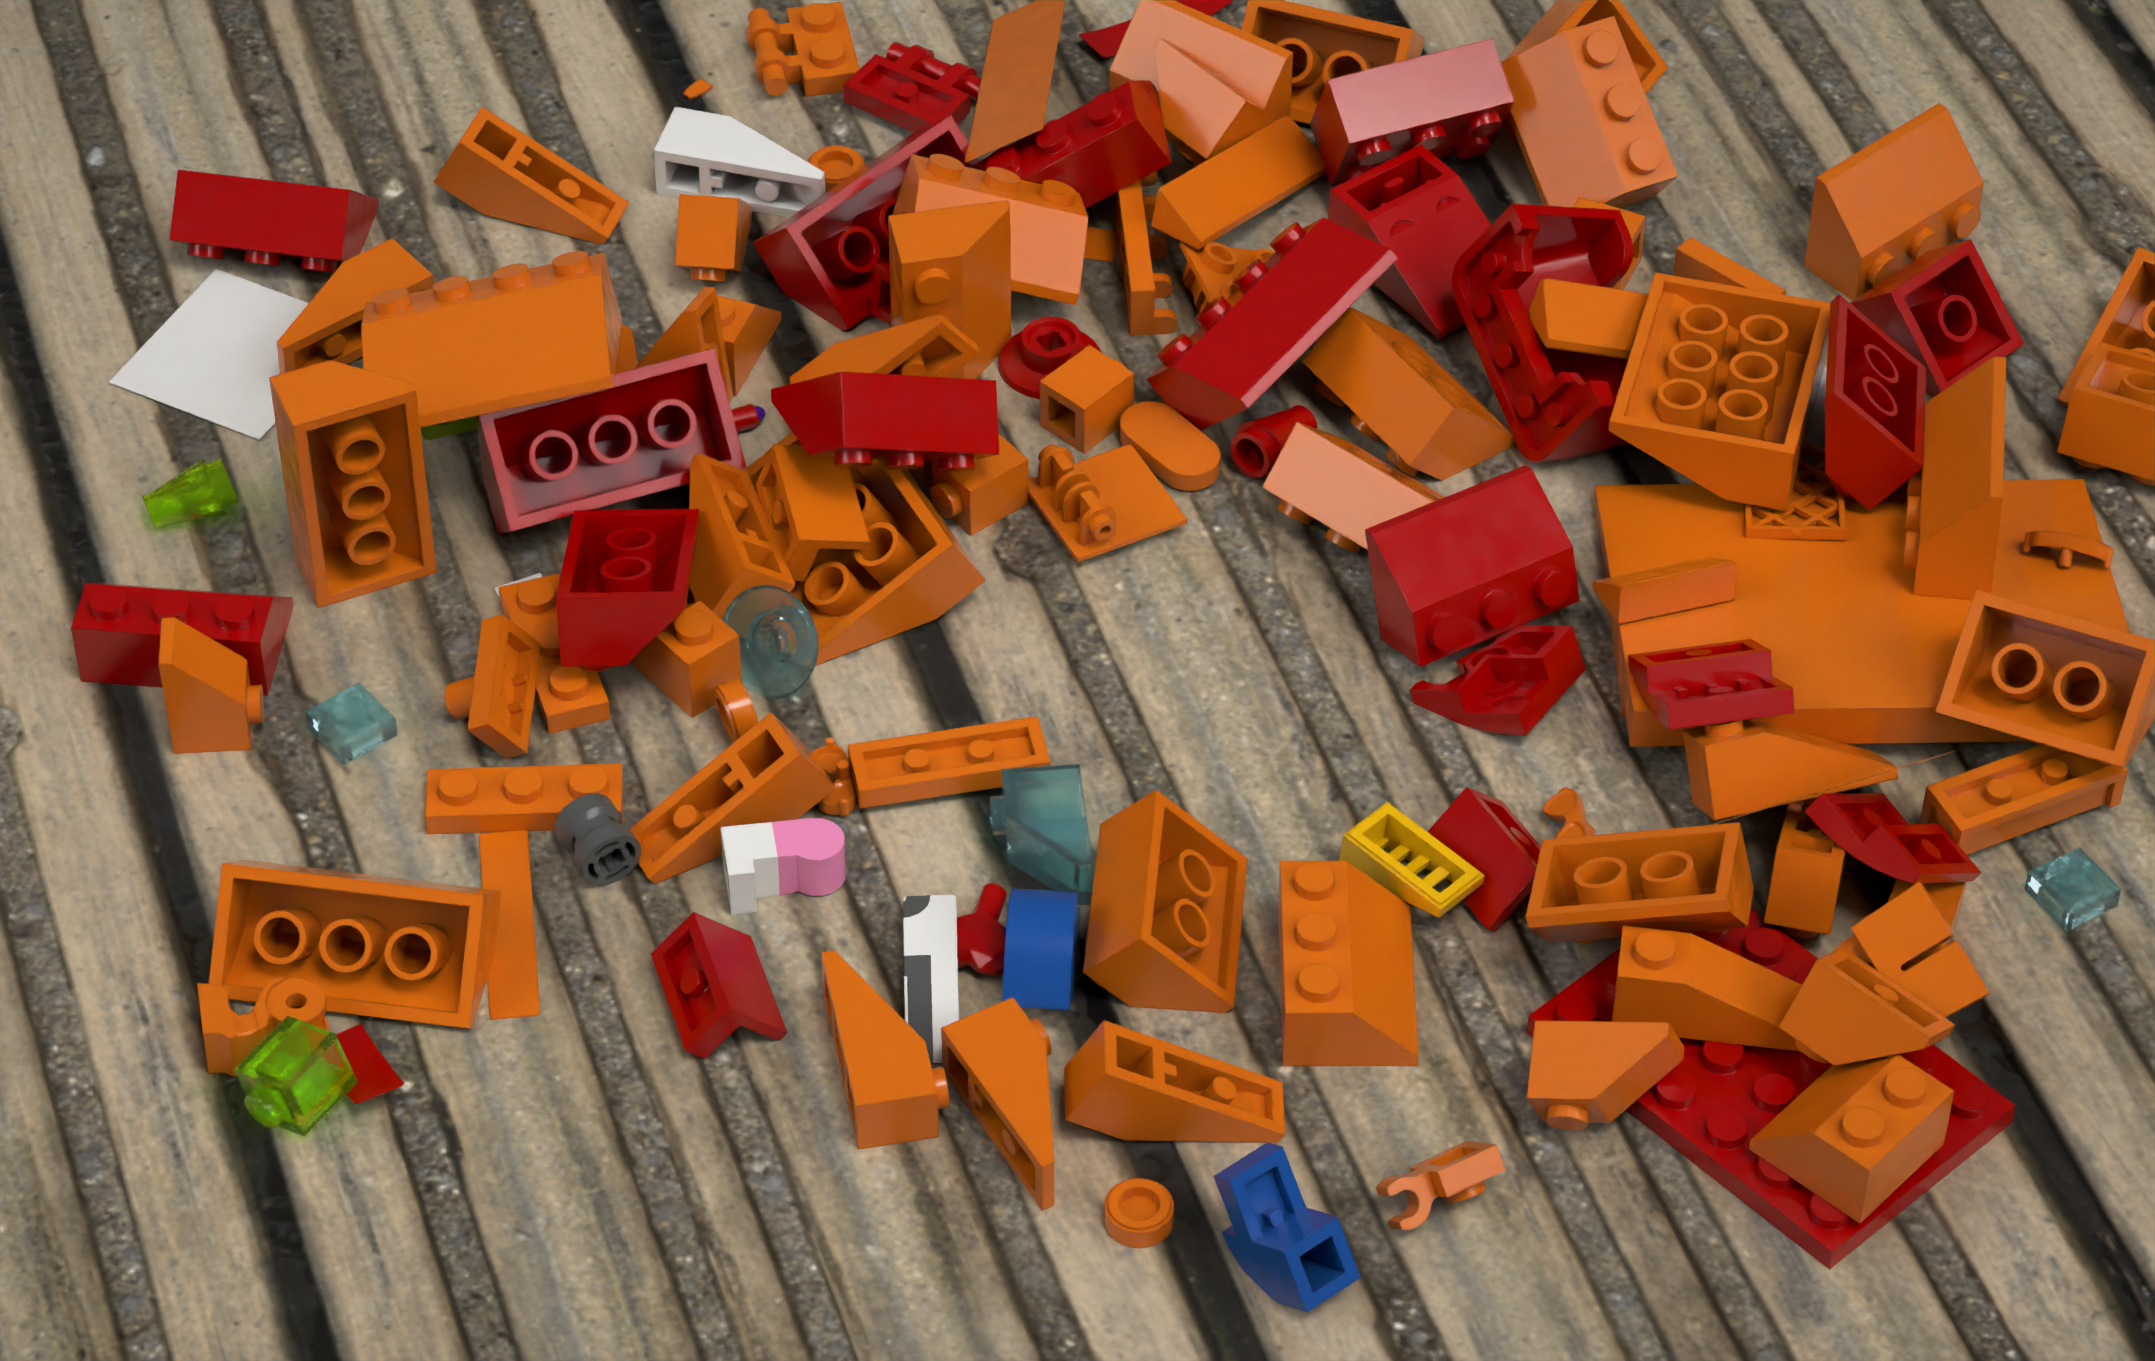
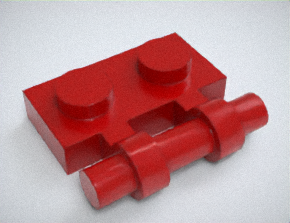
M894 42L890 45L886 58L875 54L843 84L844 102L911 132H915L949 115H952L957 124L970 113V98L976 101L978 99L982 78L977 76L974 68L962 63H955L954 65L936 59L932 50L918 44L908 47L899 42Z

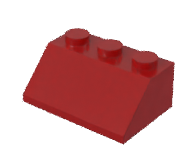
M1151 80L1128 81L1109 92L1101 93L1092 101L1059 119L1047 122L1042 130L1008 146L997 149L990 156L979 161V168L982 171H986L989 167L1007 169L1018 175L1021 180L1042 184L1045 180L1063 182L1074 188L1077 193H1080L1084 207L1087 208L1172 163L1156 87Z
M178 170L169 240L188 244L187 255L222 260L224 249L245 251L244 262L280 266L281 256L302 258L301 269L334 273L337 270L338 262L343 263L361 253L378 211L379 199L348 189Z
M1839 294L1831 301L1825 390V474L1832 486L1841 495L1847 498L1854 497L1870 511L1923 468L1926 367Z
M840 371L771 389V402L807 454L810 456L834 457L835 467L854 468L872 465V458L886 459V469L890 470L919 469L924 467V461H937L939 472H965L975 470V460L999 455L996 380Z
M1526 465L1365 529L1380 638L1419 667L1580 601L1573 546L1533 470Z
M699 509L574 510L556 595L561 667H580L586 671H603L613 666H626L686 609L700 523Z
M85 583L71 626L81 682L163 688L159 670L162 618L175 617L247 659L251 685H262L263 695L268 696L294 607L293 598L110 583Z

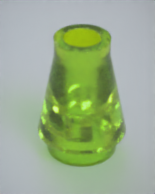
M202 458L156 490L142 495L156 530L167 525L227 515L225 509L239 503L221 458L207 463Z

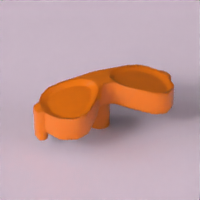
M2054 531L2026 532L2023 546L2024 552H2029L2031 546L2061 548L2058 565L2071 567L2073 553L2077 551L2103 560L2104 567L2110 568L2114 553L2113 548L2100 541Z
M829 737L825 739L824 746L812 752L836 787L818 802L819 812L826 815L848 816L857 806L846 752L835 744L834 738Z
M1562 788L1543 806L1544 813L1551 820L1565 823L1556 838L1594 835L1595 830L1586 819L1582 797L1574 789Z

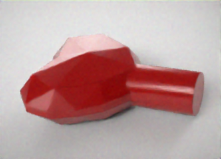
M994 883L985 884L981 890L974 912L957 918L958 967H971L979 973L990 976L1004 972L1006 928L998 920L1007 898V892L1000 885Z

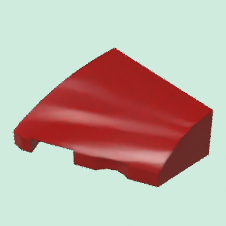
M1520 625L1497 637L1489 646L1472 651L1456 660L1461 675L1445 684H1432L1421 680L1410 689L1414 704L1458 724L1488 732L1526 736L1586 668L1573 626Z

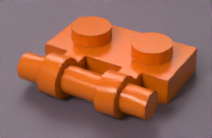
M842 2L814 3L803 7L787 8V23L777 24L771 19L769 12L764 8H755L748 14L749 25L746 28V36L750 49L757 53V57L754 60L757 79L761 84L765 85L766 92L769 95H782L786 92L788 84L802 83L805 97L843 92V84L860 69ZM794 51V55L786 56L783 52Z

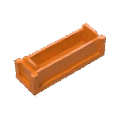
M2038 745L1928 785L1919 821L1922 824H1941L1968 855L2104 804L2108 808L2119 805L2128 769L2127 767L2122 769L2044 745Z

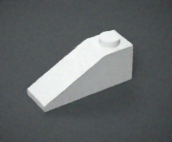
M674 107L654 148L657 195L679 198L680 194L740 198L753 206V212L789 218L826 193L824 171L731 116Z

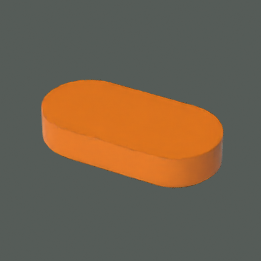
M1145 401L1136 403L1123 412L1120 418V442L1122 446L1131 443L1150 470L1169 486L1183 491H1197L1211 486L1218 479L1221 457L1219 447L1176 410L1164 403Z

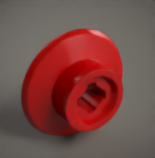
M1042 317L1027 324L1023 331L1014 335L1005 344L998 356L997 366L1000 376L1009 387L1025 396L1040 399V380L1089 345L1100 352L1102 351L1091 337L1081 332L1071 321L1060 317Z

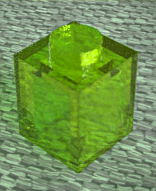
M287 1016L234 1069L247 1096L244 1099V1104L249 1113L259 1123L269 1128L278 1126L303 1137L358 1083L335 1033Z

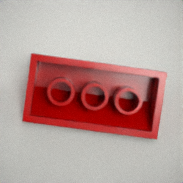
M952 115L915 131L753 242V245L784 294L842 331L850 329L871 314L874 269L876 264L887 263L890 265L888 216L893 214L911 154L930 158L932 154H943L959 160L965 167L980 170L978 158L965 163L969 143Z
M1324 217L1304 228L1298 222L1293 223L1270 243L1275 253L1264 263L1261 259L1255 260L1234 278L1232 282L1238 289L1227 300L1223 296L1216 298L1195 317L1200 327L1189 338L1185 333H1182L1158 353L1157 358L1162 364L1146 380L1169 407L1176 410L1200 431L1247 410L1398 259L1396 254L1390 248Z
M715 348L615 374L613 388L476 416L482 477L498 533L511 532L573 515L574 510H592L690 483V461L696 453L740 469L747 468Z

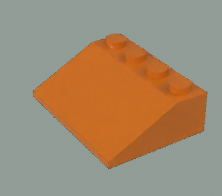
M573 251L556 257L552 264L528 268L526 264L517 263L497 269L491 277L469 281L465 276L449 277L435 283L432 289L409 293L407 289L403 288L384 291L376 295L371 302H367L361 322L363 369L412 382L417 395L420 428L613 388L622 318L605 253L588 256V253L585 251Z
M1655 272L1611 414L1608 431L1724 500L1787 511L1827 360L1831 303Z
M793 432L777 443L781 445H801ZM770 450L744 469L748 472L757 495L756 483ZM872 458V465L849 468L870 540L867 550L819 549L805 581H794L795 587L774 614V618L803 661L810 668L936 620L986 581L909 471L886 469V459Z

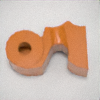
M288 976L269 979L263 987L252 1011L240 1015L231 1009L228 990L216 984L197 983L208 1074L227 1073L233 1077H238L249 1066L257 1064L270 1066L275 1054H280L290 1059H305L318 1054L329 1042L330 1027L324 1016L327 1006L326 996L323 989L313 981L295 977L288 978Z

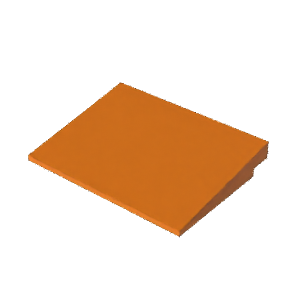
M2084 479L2003 480V502L1991 594L2130 633L2111 568H2105L2103 560L2074 551L2071 567L2058 565L2061 548L2031 546L2029 552L2023 551L2026 532L2031 531L2062 532L2083 536L2103 543ZM1907 481L1870 511L1854 497L1847 498L1844 496L1846 540L1746 538L1744 503L1724 500L1699 484L1595 485L1594 502L1604 579L1707 557L1732 560L1737 565L1734 600L1618 624L1609 612L1621 715L1627 721L1630 747L1685 746L1683 730L1700 726L1668 730L1662 725L1648 708L1634 682L1628 666V655L1752 639L1771 650L1772 675L1793 687L1795 713L1756 718L1754 720L1845 744L2026 742V740L1941 716L1935 712L1972 600L1913 595L1915 570L1903 569L1906 535L1904 531L1908 498L1906 497ZM1809 482L1803 484L1816 490L1826 483ZM1792 489L1790 499L1796 501L1805 495ZM1836 489L1826 494V496L1837 501ZM1817 501L1805 506V508L1816 514L1828 508ZM1764 507L1766 510L1772 513L1778 511V509ZM1795 512L1783 518L1794 525L1807 520ZM1752 513V525L1763 519ZM1838 513L1827 519L1839 526Z

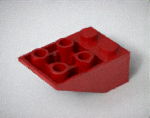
M1420 144L1329 190L1328 220L1390 248L1398 257L1374 282L1377 287L1438 339L1466 325L1454 298L1452 273L1460 256L1491 224L1457 173Z

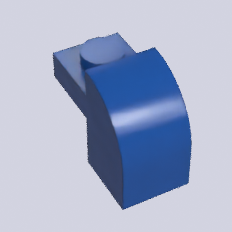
M1011 888L1006 924L1002 1001L1013 997L1020 1007L1070 1010L1074 990L1075 949L1080 928L1078 892Z
M1267 1142L1213 1176L1232 1223V1226L1222 1232L1223 1237L1242 1270L1274 1301L1307 1313L1361 1278L1338 1217L1306 1207L1283 1146Z

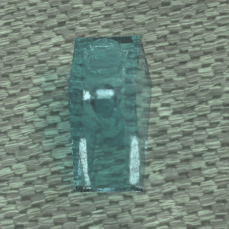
M1080 764L1001 769L1002 796L990 797V819L992 835H1004L1007 861L1055 891L1078 892V905H1091L1093 860Z

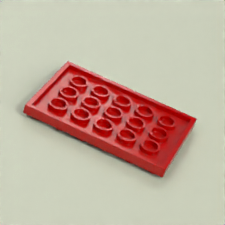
M1753 909L1750 910L1748 927L1732 928L1721 933H1710L1707 931L1686 932L1701 937L1802 985L1816 960H1818L1816 956L1773 924L1764 923L1765 918ZM1620 948L1528 1016L1527 1034L1533 1037L1535 1021L1612 1022ZM1679 1038L1685 1047L1683 1061L1626 1109L1628 1113L1830 1270L2013 1122L2016 1105L1934 1044L1922 1050L1899 1054L1954 1090L1945 1142L1940 1149L1861 1223H1858L1749 1149L1750 1140L1832 1066L1831 1063L1818 1062L1799 1051Z

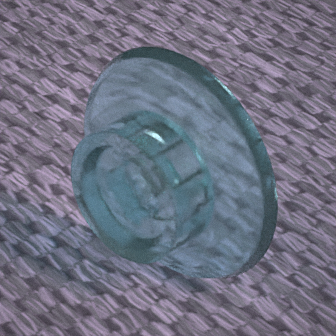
M769 585L756 586L739 594L726 610L723 621L739 635L742 684L745 689L766 699L784 698L795 693L810 678L818 657V634L811 614L797 597L779 587ZM774 629L779 632L778 637L781 651H777L775 648Z

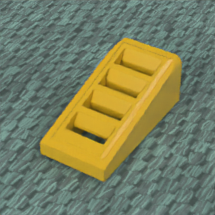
M1389 802L1383 804L1347 831L1342 838L1339 861H1348L1400 899L1438 918L1475 891L1484 882V874ZM1386 848V849L1390 850L1391 852H1390V853H1387V852H1385L1383 849ZM1404 858L1411 861L1406 866L1400 863ZM1425 868L1432 871L1423 879L1417 876ZM1445 878L1453 882L1440 893L1433 888Z

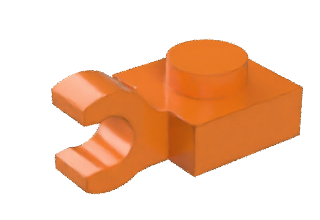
M1465 1141L1409 1167L1410 1173L1401 1176L1393 1175L1383 1179L1376 1186L1378 1195L1393 1196L1404 1191L1408 1199L1406 1210L1402 1214L1392 1217L1388 1222L1391 1228L1411 1230L1425 1222L1429 1216L1432 1202L1438 1196L1446 1197L1448 1203L1472 1198L1486 1189L1484 1180L1506 1169L1496 1144Z

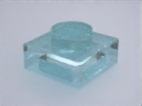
M359 682L306 711L308 730L344 765L398 735L396 718Z
M2080 847L2029 871L2024 889L2065 932L2117 907L2121 888Z

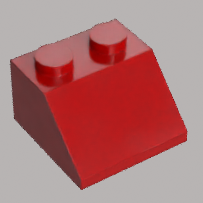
M1971 239L1926 252L1850 302L1926 367V393L1932 397H1935L1992 357H2006L2024 345Z

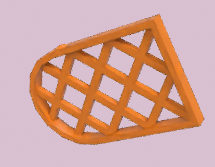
M1810 443L1804 444L1798 469L1804 472L1796 476L1793 489L1805 496L1796 501L1790 499L1787 511L1778 510L1772 513L1761 506L1744 503L1746 538L1846 540L1844 496L1837 490V501L1826 496V494L1834 491L1835 488L1824 472L1825 449ZM1809 457L1821 463L1812 466L1801 459ZM1815 477L1826 484L1814 490L1803 483ZM1817 501L1828 508L1816 514L1805 508V506ZM1795 512L1807 520L1794 525L1783 518ZM1752 513L1763 518L1752 525ZM1838 513L1839 526L1827 519Z

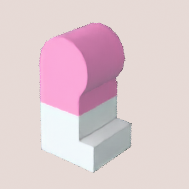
M806 818L720 827L723 870L731 915L757 912V898L794 894V892L798 891L810 896L831 894L839 889L846 880L845 836L842 829L832 821L824 818Z

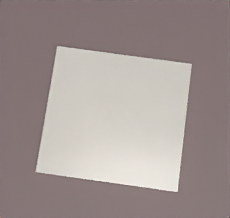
M215 269L108 383L260 440L275 424L269 377L280 374L277 341L309 303Z

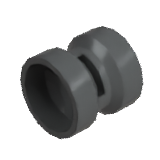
M595 793L576 798L566 805L557 816L554 825L555 835L562 846L570 854H574L575 866L588 883L597 886L609 885L621 880L637 865L641 856V845L632 831L622 824L621 814L606 795Z

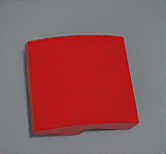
M1752 639L1628 655L1629 670L1642 698L1653 715L1668 730L1795 713L1793 687L1772 675L1771 650Z
M1822 793L1805 810V813L1837 845L1861 862L1893 878L1912 884L1919 881L1921 883L1974 881L1982 873L1941 824H1908L1884 793Z

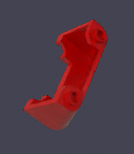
M1512 203L1460 256L1455 264L1452 273L1454 298L1517 447L1523 457L1531 462H1559L1630 444L1608 431L1609 421L1628 360L1546 348L1528 315L1529 308L1542 279L1549 278L1614 288L1613 286L1630 268L1634 256L1631 235L1620 210Z

